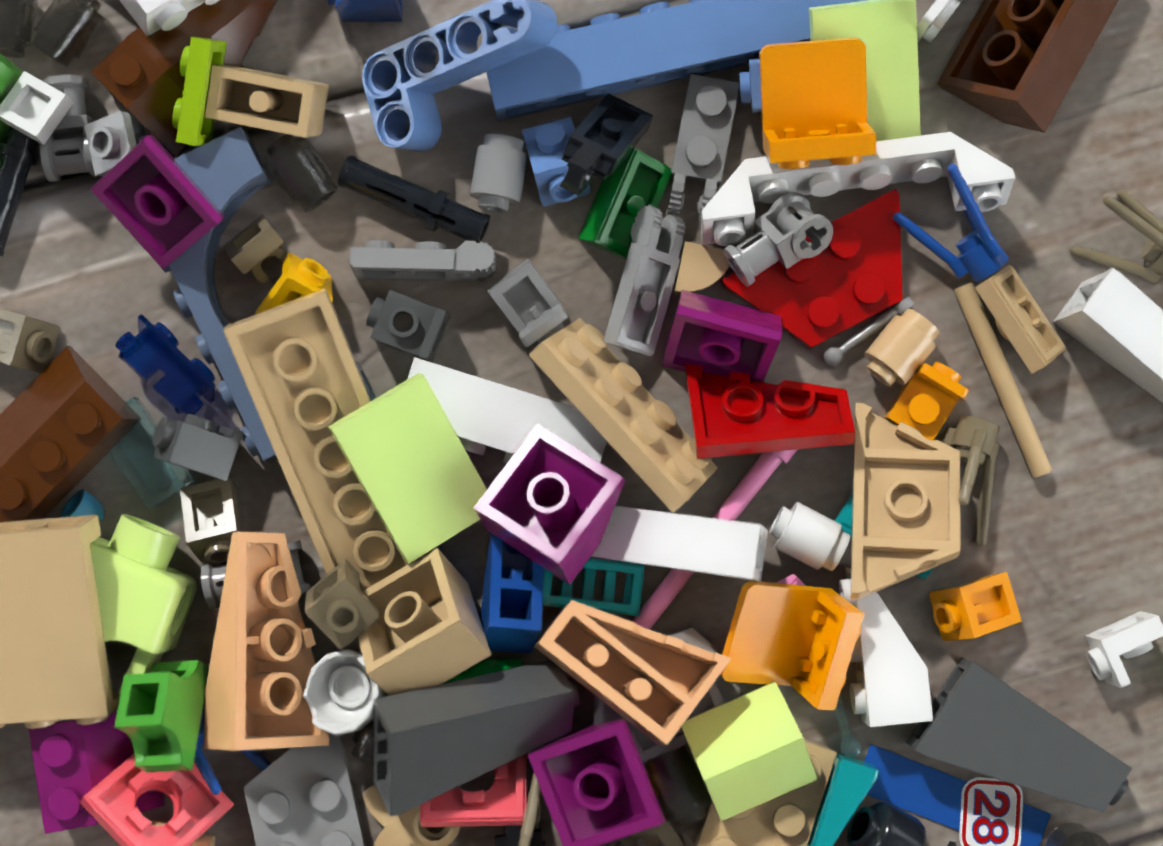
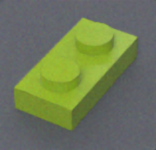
M191 37L190 46H186L182 52L180 74L182 77H185L182 98H178L172 115L173 127L177 129L176 142L201 146L213 139L215 120L205 118L212 65H224L226 41L206 37Z

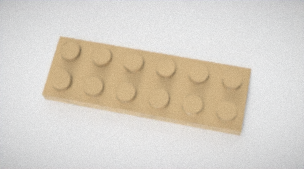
M326 288L225 326L223 329L326 574L346 558L360 573V591L362 592L408 565L328 426L369 403L371 399Z

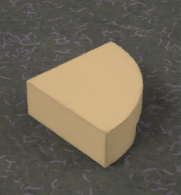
M685 241L674 293L681 294L682 290L696 293L716 283L730 266L724 256L723 249Z

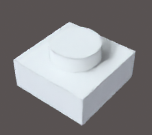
M24 71L0 104V120L44 145L73 105V102L63 92Z

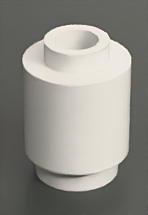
M796 502L791 510L782 506L769 531V534L776 537L773 545L774 548L816 570L824 567L829 571H833L840 562L851 537L850 534L841 530L842 525L799 502Z

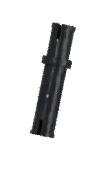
M11 126L5 143H0V256L2 257L31 165L37 166L40 157L35 154L38 142Z
M353 155L346 159L339 174V186L349 188L386 206L425 222V228L432 231L440 228L465 240L480 243L489 227L490 215L480 213L450 200L451 194L443 190L434 193L397 175L363 162Z

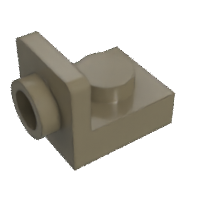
M0 308V363L41 373L52 361L61 331L60 326Z
M228 476L227 481L215 479L180 488L186 544L201 563H226L228 561L232 532H243L235 483Z
M346 558L306 592L305 614L338 648L346 647L379 618L378 608L360 591V573Z

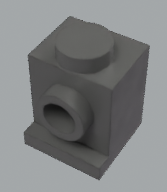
M389 289L385 300L377 297L373 302L367 317L366 326L374 328L370 338L375 342L432 363L449 322L450 315L443 309L433 307ZM401 314H409L413 318V326L406 332H399L395 328V320Z
M188 413L184 422L163 417L159 421L153 436V446L156 447L153 458L209 477L227 481L244 432L234 428L219 426L213 421Z

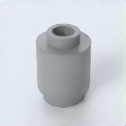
M486 134L483 145L477 147L469 195L479 200L478 207L480 209L507 213L509 205L520 204L528 155L524 153L525 142L523 140L503 134Z

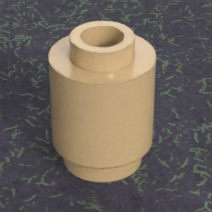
M907 308L901 316L895 315L866 350L864 355L870 361L866 369L886 386L891 387L894 382L906 385L935 349L934 340L939 336V330L923 315Z

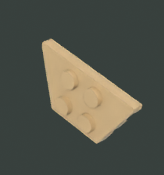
M856 403L854 412L855 439L850 599H860L958 558L960 553V451L939 440L926 439L919 430L901 421L899 425H896L872 413V407L864 403Z

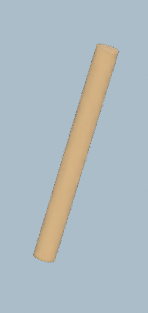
M971 282L954 289L1032 477L1036 478L1053 471L974 283Z

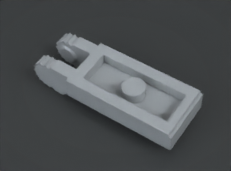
M690 73L671 170V177H674L667 214L678 216L679 211L682 210L685 198L683 190L686 179L705 183L703 195L700 197L698 204V220H701L703 208L716 194L717 185L720 186L740 83Z
M644 205V208H640L636 218H634L635 223H633L630 232L634 243L630 245L603 342L651 357L656 349L681 261L678 257L686 227L682 218L673 214L667 215L664 218L660 209L651 205Z
M383 240L364 242V247H350V266L358 280L457 282L477 281V279L482 281L486 279L488 281V278H493V274L496 273L495 268H497L495 250L492 249V245L489 246L487 242L482 243V241L476 243V241L465 240L456 250L446 249L445 244L433 241L418 242L415 244V248H395L394 243Z

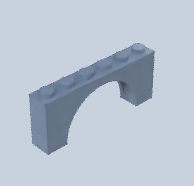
M239 127L175 158L176 162L225 217L218 225L162 270L165 273L170 270L172 271L179 286L178 289L173 291L175 300L187 319L192 316L194 317L202 333L195 337L198 348L209 365L214 362L216 363L224 379L218 383V388L226 405L231 411L238 408L246 425L240 431L244 432L242 439L253 457L260 454L263 461L274 462L278 460L223 331L224 327L229 324L221 309L215 283L217 251L227 225L238 209L252 195L272 183L251 138ZM355 360L372 401L377 397L361 364Z

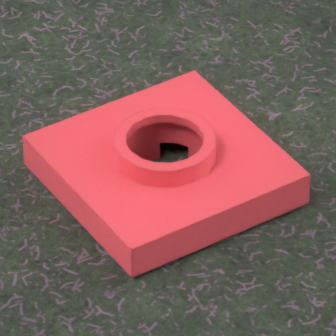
M135 753L83 796L80 804L120 846H191L234 805L222 791L217 795L210 791L195 762L193 770L145 772L134 766ZM149 791H158L168 796L174 809L171 820L163 826L150 825L152 821L145 818L138 807H135L137 799L142 794Z
M527 754L493 769L495 775L494 782L490 789L485 792L484 789L475 792L462 791L458 786L420 804L421 827L522 826L527 805Z

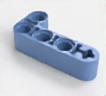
M491 0L370 56L363 67L362 81L379 140L385 146L396 149L423 152L433 148L439 141L442 132L441 119L434 94L549 44L555 36L557 29V16L553 8L539 0ZM482 32L483 39L481 46L478 49L477 41L479 35ZM439 52V61L437 66H435L436 56ZM397 72L396 83H394L395 74ZM409 120H410V130H409V133H408V132H407V126H408V122H409Z

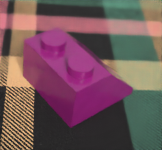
M537 424L475 505L474 509L489 532L563 581L571 584L601 543L625 481L619 474Z
M118 708L109 715L108 719L96 724L79 725L76 723V719L57 720L56 723L47 727L29 729L45 834L99 824L80 804L81 799L135 753L130 737L125 732L115 728ZM158 791L146 792L137 799L135 807H138L140 812L163 807L165 805L164 793Z

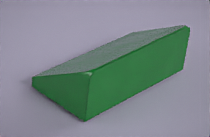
M633 148L611 176L608 175L604 181L602 180L578 238L587 244L626 260L630 245L634 243L630 234L632 225L635 223L634 218H636L640 208H644V205L658 208L672 176V168Z

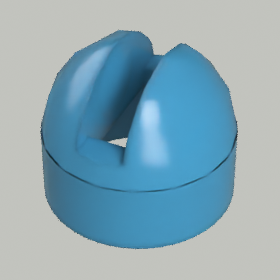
M80 489L66 503L59 518L98 515L100 520H104L105 510L102 503L95 496L84 489Z

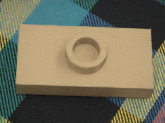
M1009 264L975 287L994 316L1000 334L1012 343L1031 374L1047 366L1066 350L1060 337L1013 266Z

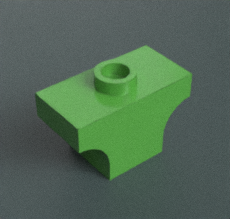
M199 660L153 663L150 673L124 675L115 728L125 732L130 737L135 751V767L145 772L193 770L209 671L208 665Z

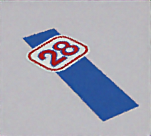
M870 744L864 762L875 765L880 772L877 780L867 793L868 796L958 830L961 846H1040L1051 814L1024 804L1023 792L1020 786L996 778L976 777L967 782Z

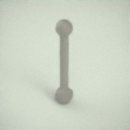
M910 296L906 297L838 347H828L823 354L824 361L830 366L839 365L843 360L844 354L888 324L895 315L902 314L915 303Z

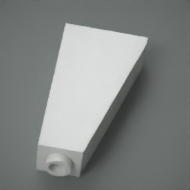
M1114 268L1083 281L1053 323L1163 403V310Z
M615 506L603 539L591 557L761 581L768 530L760 524Z

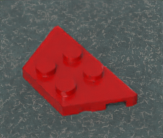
M894 189L832 221L831 224L833 225L834 232L832 240L820 254L812 258H803L788 269L778 261L755 276V282L747 287L734 272L721 280L723 287L730 293L734 292L757 310L781 316L782 328L787 330L790 336L808 349L884 311L903 300L901 226L893 219L894 214L900 212V194L897 189ZM806 235L805 240L811 242L812 240Z

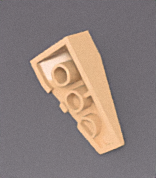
M232 532L205 688L204 749L241 751L329 746V732L317 728L312 723V712L308 703L303 698L311 668L316 664L311 649L316 643L312 629L305 627L298 603L301 590L285 533Z

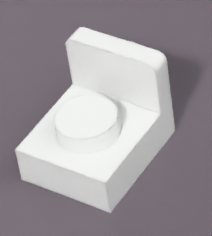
M1140 611L1085 635L1091 648L1090 651L1086 652V657L1093 673L1099 680L1105 679L1108 684L1118 688L1131 684L1119 656L1123 655L1125 659L1133 658L1153 649L1154 646L1151 641L1163 636V624L1159 615Z

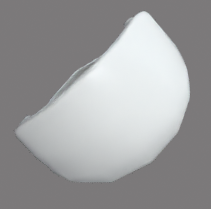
M350 649L328 653L311 668L306 689L303 693V698L308 703L313 715L312 723L317 728L334 735L356 732L363 729L374 720V699L385 697V692L367 675L362 652Z

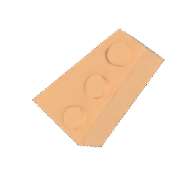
M573 600L563 608L534 646L657 745H667L732 659L719 653H712L690 645L675 637L646 629L631 621Z

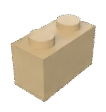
M212 65L205 118L304 138L319 136L322 133L329 84L234 65Z

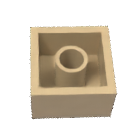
M438 548L433 549L362 591L379 610V618L358 636L367 675L388 696L440 685L491 655L469 584Z

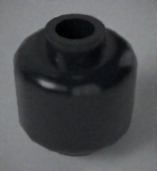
M884 802L860 809L851 820L847 832V841L850 846H927L926 830L921 821L894 805Z

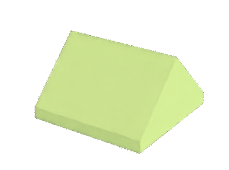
M775 681L686 719L681 726L721 821L818 780L804 738Z

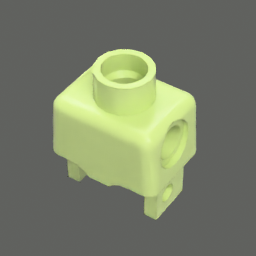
M122 514L110 541L98 537L90 543L104 642L122 641L138 647L126 675L150 673L153 663H159L164 652L176 649L196 594L197 584L190 575L168 566L181 537L146 520ZM123 682L120 686L118 694H121Z

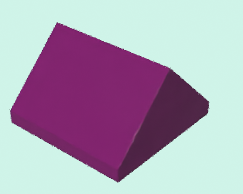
M148 135L90 188L162 269L166 268L225 217L153 135Z
M682 290L661 366L685 372V363L703 366L704 373L729 377L730 372L735 371L750 374V380L764 382L781 341V316Z
M625 719L592 724L528 754L563 846H598L662 825L665 822Z

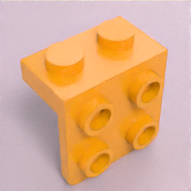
M853 37L768 44L760 50L763 150L770 163H778V167L782 169H800L809 166V160L830 159L832 164L851 165L860 163L862 156L877 155L876 133L867 123L866 46L861 39Z
M748 581L741 588L722 655L732 659L720 676L728 682L770 684L775 681L777 685L792 686L817 710L835 711L841 689L846 682V672L855 643L861 633L864 613L832 588Z

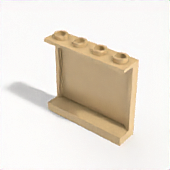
M98 515L0 522V728L6 724L24 723L26 728L36 729L50 726L56 723L57 720L76 719V723L79 725H91L108 719L109 715L119 706L121 694H118V691H112L90 550V543L101 536Z

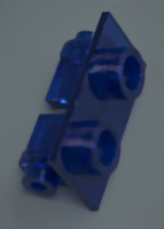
M141 314L138 316V334L134 336L131 332H127L116 342L115 347L120 351L118 357L145 382L158 370H161L165 376L153 385V390L177 414L184 412L186 415L187 413L195 415L204 405L199 399L201 396L212 404L215 401L216 385L213 383L215 376L212 371L196 357L189 360L177 348L179 345L178 340L165 325L160 322L153 325Z

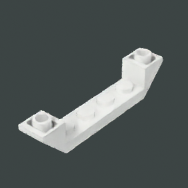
M952 132L877 141V155L862 156L860 163L851 165H836L830 163V159L809 160V166L805 168L782 169L778 167V163H770L767 156L749 158L741 163L703 208L701 216L702 245L716 243L721 246H729L730 244L735 245L742 242L754 233L755 208L753 202L761 201L773 204L780 196L791 192H797L803 196L812 194L816 197H825L841 190L856 188L877 190L888 184L909 181L929 183L940 177L947 176L955 211L966 210L947 170L950 164H956L980 211L986 212L1000 205H1006L1015 181V174L1011 167Z

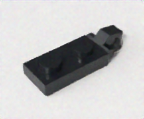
M607 93L570 135L562 160L567 162L568 168L560 187L579 196L588 187L593 176L603 181L608 175L611 176L648 131L653 115Z

